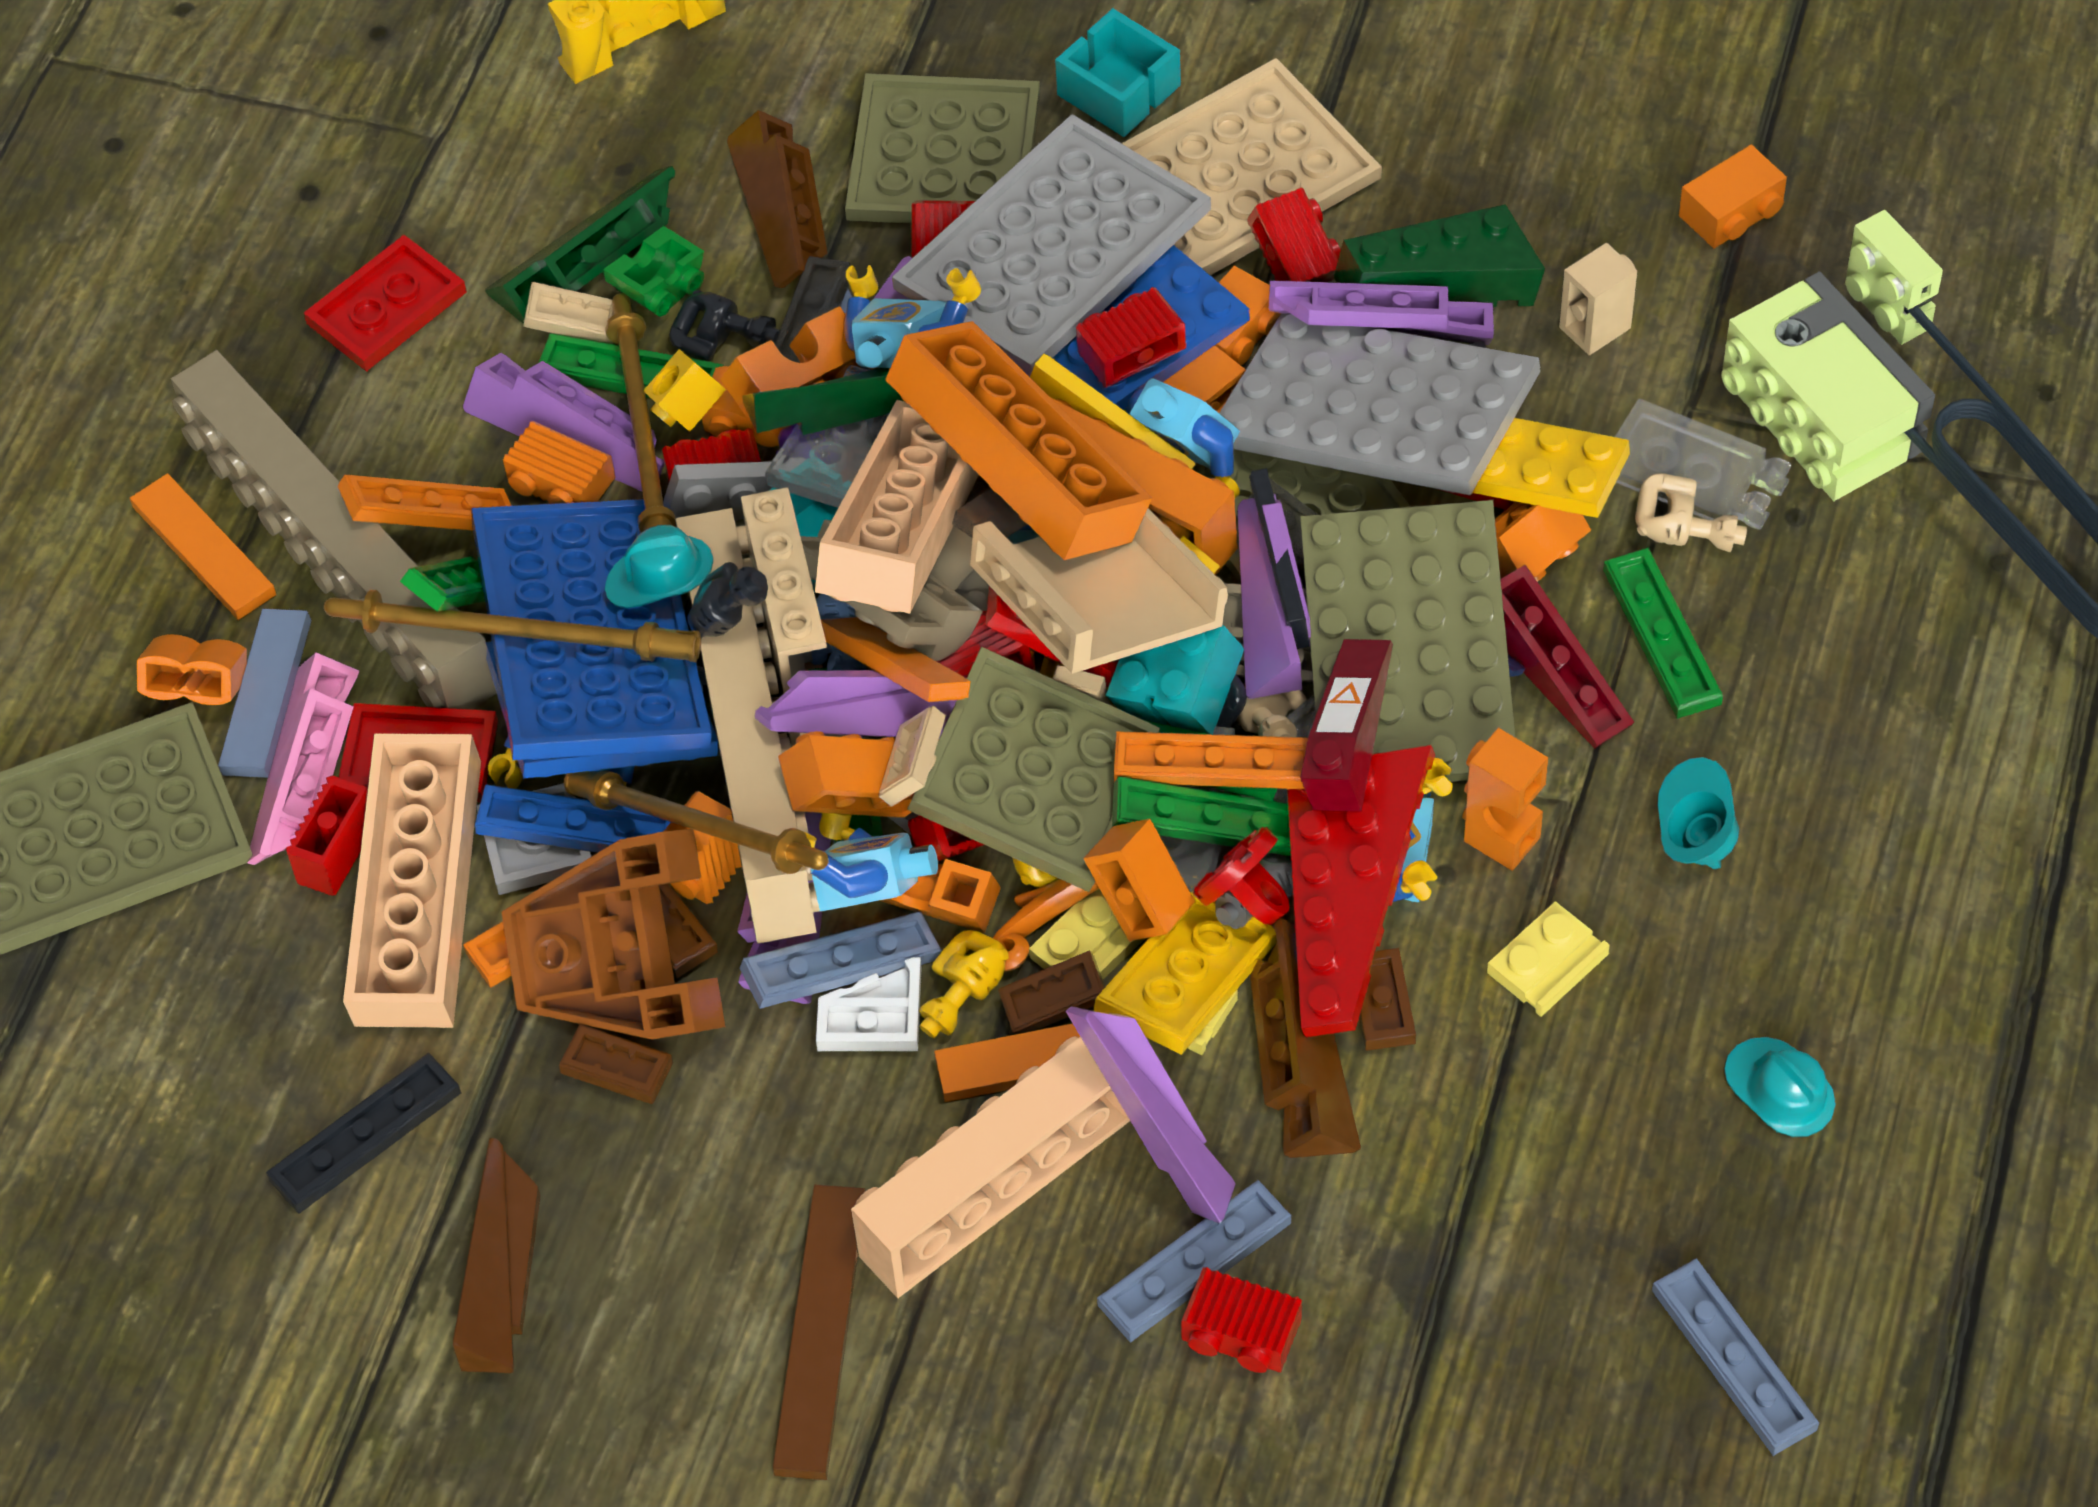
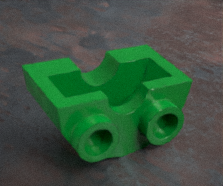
M663 226L643 240L636 256L630 258L624 254L604 268L605 281L658 317H662L686 293L692 295L693 291L701 287L704 280V272L700 268L702 266L704 250Z

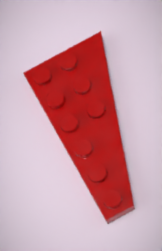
M1432 745L1372 754L1361 812L1313 810L1305 789H1287L1301 1029L1305 1037L1356 1030L1371 978L1369 970L1376 946L1380 947L1384 934V918L1388 906H1392L1411 841L1409 833L1416 809H1420L1424 796L1422 788L1427 770H1431L1435 758Z

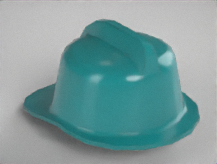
M657 525L648 528L637 536L632 545L627 549L625 556L613 566L608 574L605 585L607 598L615 606L629 609L692 591L703 582L712 570L714 559L711 549L702 540L687 536L677 527Z
M1704 757L1688 759L1675 766L1665 777L1658 796L1661 841L1664 852L1673 861L1684 864L1708 865L1712 869L1721 868V860L1732 852L1739 837V825L1735 816L1732 788L1728 774L1716 761Z
M1761 1037L1751 1038L1738 1044L1728 1055L1724 1068L1728 1085L1747 1106L1776 1132L1790 1137H1807L1821 1131L1832 1119L1836 1105L1833 1089L1827 1081L1825 1072L1819 1062L1809 1054L1796 1050L1782 1040Z

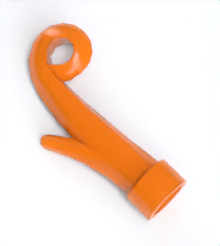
M1057 878L1043 887L1016 895L1014 902L1022 908L993 936V939L999 941L1009 955V958L1005 961L1004 972L1020 967L1027 959L1029 943L1025 939L1026 936L1100 889L1096 881L1090 892Z

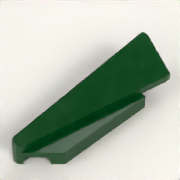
M673 166L661 168L651 173L485 289L487 295L524 324L532 282L572 291L579 290L602 273L603 269L622 255L632 251L643 240L668 224L670 208L666 207L669 182L675 178Z
M877 368L809 386L757 392L742 396L743 404L756 433L798 424L802 435L889 414L897 400L903 401V399L886 381L890 368Z

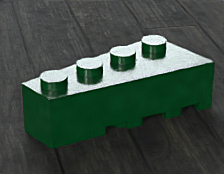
M1504 204L1345 239L1342 243L1333 278L1336 283L1448 287V301L1452 302L1477 301L1493 303V307H1496L1498 301L1516 300L1518 306H1534L1545 267L1507 205Z

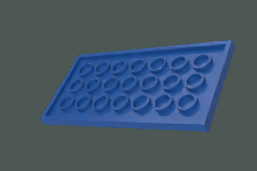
M644 499L472 508V528L487 614L637 630L645 622L658 623L659 628L689 631L681 595L667 597L629 609L617 607L607 598L605 585L608 574L613 566L625 556L627 549L632 545L637 536L641 534L638 527V517L645 510ZM491 634L513 760H541L544 758L577 756L591 757L593 755L640 754L643 752L689 751L692 749L711 748L712 732L696 662L656 657L654 661L641 660L640 655L634 649Z

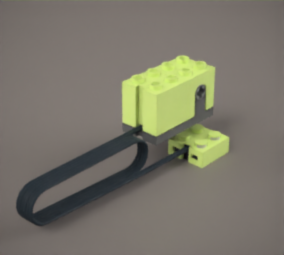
M1885 209L1856 224L1854 227L1845 280L1849 294L1854 300L1861 301L1874 315L1880 328L1890 332L1901 345L1927 331L1991 401L1960 399L1945 406L1938 413L1934 423L1932 447L1926 441L1928 428L1923 422L1931 418L1935 399L1934 392L1820 271L1806 278L1805 282L1801 281L1729 320L1721 374L1725 387L1731 394L1738 395L1750 408V412L1758 424L1766 426L1778 439L1783 452L1789 457H1794L1800 463L1815 487L1822 488L1835 501L1906 462L1907 458L1911 459L1923 452L2086 630L2098 638V604L1953 450L1942 435V429L1951 421L1960 418H1975L1989 423L2004 437L2097 544L2098 506L2008 404L1934 325L1933 317L1936 305L1932 302V297L1939 292L1943 270Z

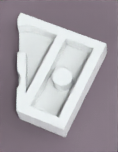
M913 957L905 960V968L879 978L877 973L858 980L850 988H840L818 997L817 1051H918L921 958Z

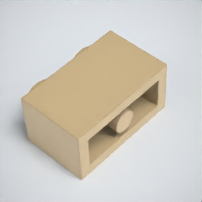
M1605 243L1564 270L1559 328L1588 355L1596 352L1631 329L1637 270L1632 261L1627 256L1620 255L1608 243Z

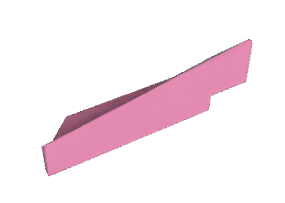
M315 653L298 667L250 845L253 855L247 862L248 864L255 865L272 855L286 850L285 847L291 846L290 839L296 838L294 832L300 830V823L305 822L303 816L309 814L308 808L314 806L312 801L318 799V792L323 791L321 785L327 783L326 777L334 774L354 707L344 702L357 679L359 670L319 653Z

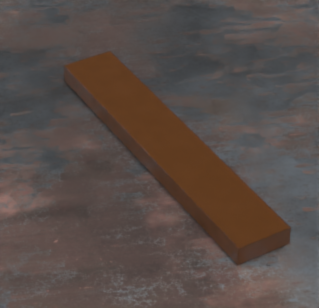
M814 1184L773 1462L774 1476L827 1480L858 1260V1248L851 1209L865 1192V1188Z

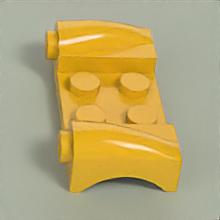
M554 0L548 3L549 11L557 27L562 44V55L558 56V61L575 84L612 67L611 52L625 47L641 37L662 29L679 19L688 29H691L726 12L725 0Z

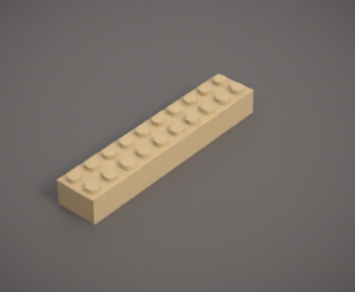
M732 508L676 518L677 528L681 529L687 536L702 540L710 547L714 559L710 574L726 562L734 563L738 569L742 567L754 568L750 558L742 559V555L749 554L745 525L736 527ZM699 586L689 591L692 607ZM761 603L755 606L743 605L741 621L722 636L702 637L700 648L733 821L779 836L785 829L795 828L808 833L805 813L792 810L778 758L780 754L791 748L789 737H787V733L778 734V732L769 730L755 719V711L760 706L769 708L779 699V697L771 698L770 696L778 694L779 689L772 661L763 662V659L772 658L767 629H765V626L756 627V624L764 623ZM738 844L757 944L816 933L813 913L819 912L820 909L814 882L808 883V881H813L811 868L803 866L797 873L786 874L776 869L771 855Z

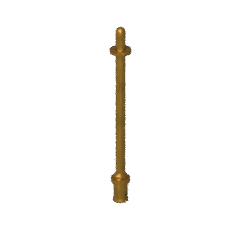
M618 293L613 297L614 315L607 320L605 333L607 338L613 343L619 344L645 505V510L638 517V527L642 533L646 529L657 525L676 527V518L673 511L664 507L646 394L643 391L645 388L637 341L643 338L646 323L638 313H632L629 297L624 293Z
M372 589L367 592L364 601L329 598L324 604V610L329 616L362 620L363 629L368 633H375L380 622L634 649L640 655L641 660L654 661L656 657L696 662L701 648V634L699 631L659 628L658 623L645 622L637 630L454 610L437 612L433 608L383 603L381 593L378 590Z
M608 770L567 773L564 779V787L569 795L588 799L594 807L612 810L621 805L769 854L776 869L786 874L797 873L803 866L814 870H823L829 863L828 855L822 850L811 847L806 833L795 828L785 829L779 836L626 787L619 774Z

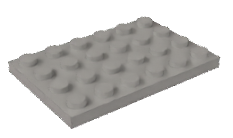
M1072 114L893 275V289L910 300L948 301L952 300L954 296L946 281L949 272L954 268H958L965 279L969 270H972L981 286V293L977 299L965 304L968 312L963 323L973 321L1025 373L1031 375L1034 364L1043 354L1053 358L1076 336V327L1079 323H1082L1088 316L1094 313H1101L1211 210V197Z
M1281 313L1219 414L1240 431L1233 443V449L1471 495L1540 373V364L1538 357L1384 329L1356 326L1307 325L1292 314Z

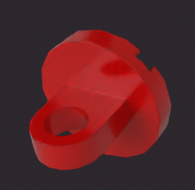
M1262 826L1258 831L1254 830L1223 857L1224 860L1214 872H1207L1193 888L1194 892L1192 894L1203 906L1207 907L1229 890L1258 921L1272 925L1289 911V899L1279 883L1259 862L1273 848L1278 839L1267 827Z

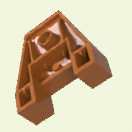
M694 829L665 831L620 839L501 912L518 1011L648 1039H658L725 1027L717 977L679 984L674 983L659 885L701 878Z

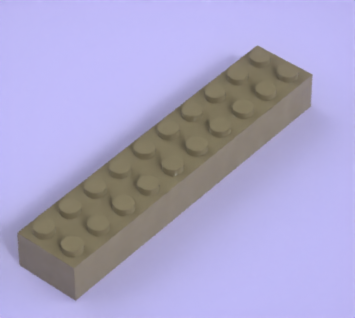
M218 350L171 378L176 398L172 400V403L179 416L185 422V426L181 428V431L188 444L195 451L202 449L208 455V463L220 479L225 477L230 479L233 483V490L243 505L247 508L253 505L259 511L258 516L266 530L272 536L280 534L285 540L284 544L290 556L297 564L301 565L305 562L310 567L315 583L325 594L331 591L337 598L364 601L367 592L372 589L378 590L381 593L383 603L432 608L400 582L409 568L418 566L378 523L352 520L338 489L339 481ZM457 608L447 609V610L459 611ZM347 618L351 623L358 620L363 626L362 620ZM380 622L375 633H368L364 629V633L373 648L379 653L385 650L391 656V663L401 679L405 682L412 680L419 687V695L427 707L473 710L497 694L486 661L487 646L485 638L478 632Z

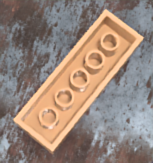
M897 400L820 541L815 592L830 595L840 601H857L879 606L881 609L889 612L901 611L911 613L979 474L969 464L964 462L959 454L939 434L934 432L930 425L904 401Z
M374 734L343 999L354 1027H454L481 760L472 734Z
M1074 1036L1067 1039L1058 1048L1055 1056L1040 1067L1033 1066L1026 1070L1019 1077L1014 1087L1000 1097L993 1096L986 1100L974 1117L960 1127L954 1126L949 1128L940 1136L933 1148L921 1157L914 1156L908 1159L899 1167L893 1178L879 1188L872 1187L859 1197L855 1206L851 1209L859 1257L897 1298L909 1291L1130 1121L1082 1038Z

